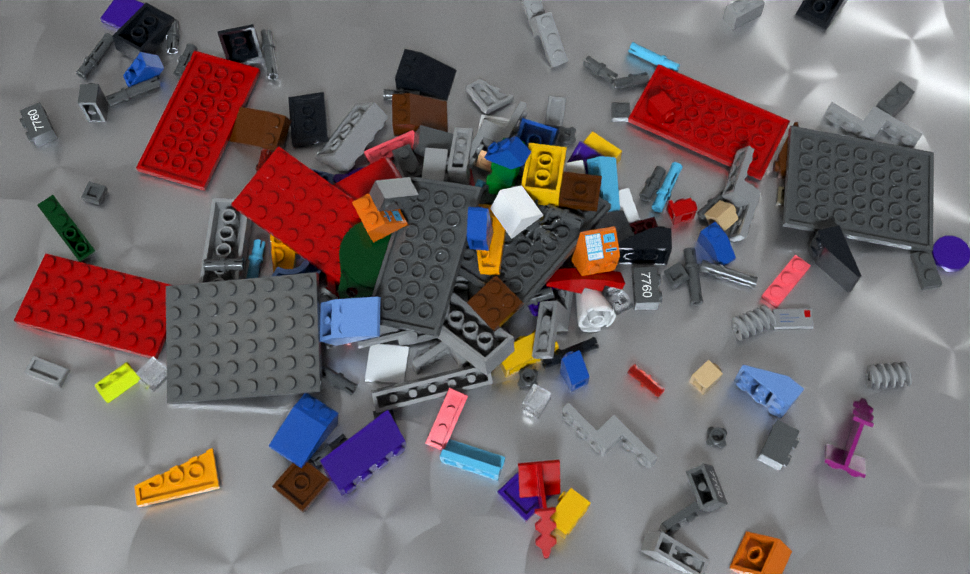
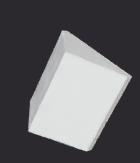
M522 185L500 190L490 208L511 239L543 216Z

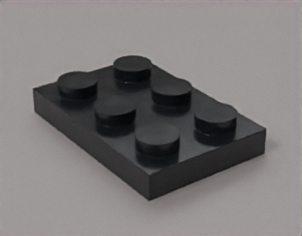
M324 92L288 97L293 147L329 142Z

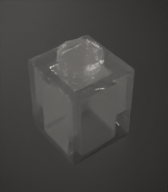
M152 357L136 372L140 379L138 383L146 390L150 388L155 392L167 380V368Z
M533 384L522 402L523 412L531 418L536 417L539 419L551 400V393Z

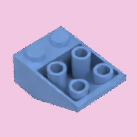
M381 297L334 299L322 302L320 311V342L338 346L380 337Z
M743 365L734 379L738 388L747 391L757 403H762L772 415L782 418L804 390L803 387L789 376Z

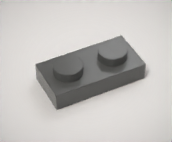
M929 251L912 253L910 257L921 290L941 287L942 281L932 253Z
M696 501L661 523L659 529L665 534L667 532L673 534L681 528V523L684 521L689 523L698 517L696 513L700 509Z

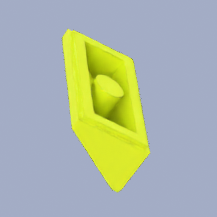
M126 362L94 386L103 399L110 403L138 383L140 378L129 363Z

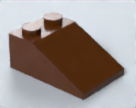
M411 93L392 94L394 136H400L412 130L416 132L420 125L448 132L447 101Z
M240 107L230 142L273 153L278 146L282 149L284 148L291 120L284 115L269 111Z

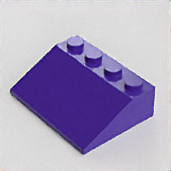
M386 410L321 459L320 462L328 479H330L342 496L345 493L349 494L354 491L359 482L367 481L376 469L384 468L389 463L388 460L393 456L401 455L405 451L406 441L392 415Z

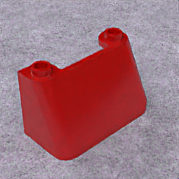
M383 157L333 185L353 200H357L370 193L376 180L402 178L391 159Z

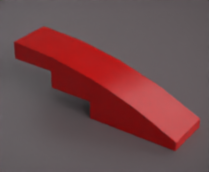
M577 268L558 269L546 282V286L582 294L584 288L602 292L605 286L623 289L625 285L621 272L610 271L581 276Z

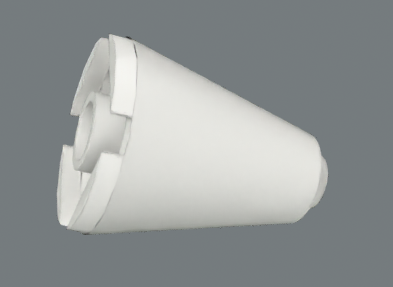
M584 288L582 294L575 292L577 324L583 332L601 331L600 327L606 325L607 328L615 321V311L601 291Z

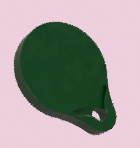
M362 222L353 226L345 234L339 250L341 274L338 289L339 299L372 297L391 234L373 243ZM353 288L358 294L355 297H350L346 293L347 290Z

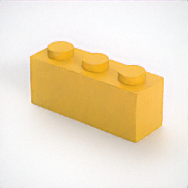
M536 329L526 337L523 335L515 339V351L500 364L505 377L541 361L532 357ZM557 341L555 342L554 353L559 349Z

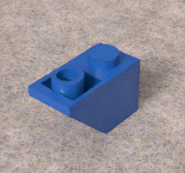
M140 52L123 76L127 86L131 87L154 76L158 78L164 67L158 55Z
M515 136L490 144L484 158L506 168L514 169L525 164L531 151Z
M468 207L467 241L469 249L489 251L493 235L489 210L483 207Z
M580 350L566 353L561 360L560 374L571 392L588 384L590 378Z

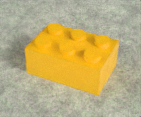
M529 143L528 148L531 154L525 162L521 185L534 203L537 199L538 205L548 206V204H552L558 207L567 147Z

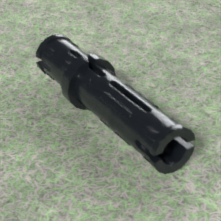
M592 337L563 350L558 349L554 353L553 358L540 359L543 362L542 366L546 370L561 364L563 356L571 351L576 352L580 350L581 354L598 349L599 345L595 344L598 342L595 337Z

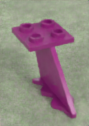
M861 398L860 401L853 402V407L855 408L853 409L854 417L852 420L854 422L845 449L843 450L827 443L825 446L824 462L834 469L840 468L847 471L851 476L865 478L866 458L853 453L864 424L873 428L874 423L872 420L874 416L871 413L874 409L868 405L866 399Z

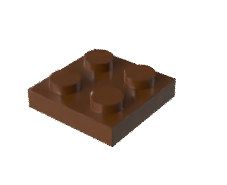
M564 172L559 207L597 212L602 176Z
M497 276L493 277L467 302L494 332L524 305Z
M309 462L303 468L292 463L272 487L304 513L331 481Z

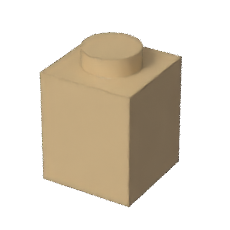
M721 200L705 213L709 225L716 222L724 232L739 219L734 205Z
M708 360L692 374L689 382L704 395L720 381L723 373L717 364Z

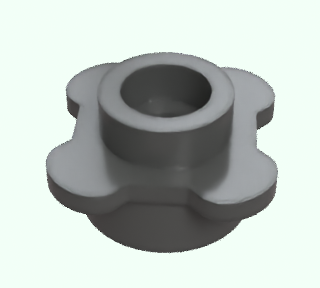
M559 127L560 136L558 141L560 143L573 144L576 142V129L574 127Z
M521 369L519 371L520 380L518 385L522 388L525 386L536 388L538 385L536 381L538 371L535 369Z
M709 427L707 430L709 434L706 440L707 445H717L720 448L725 447L726 429Z

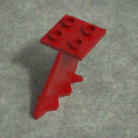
M560 460L518 463L519 497L538 496L539 509H534V512L540 516V519L535 523V530L540 532L541 535L535 539L536 546L542 549L544 558H549L551 548L557 543L556 537L550 534L556 528V521L550 518L556 512V507L547 508L546 495L561 494Z

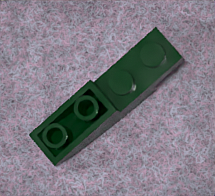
M54 195L37 205L79 262L96 252Z

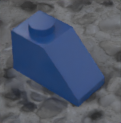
M716 222L700 231L697 242L716 264H723L725 267L736 259L727 234Z

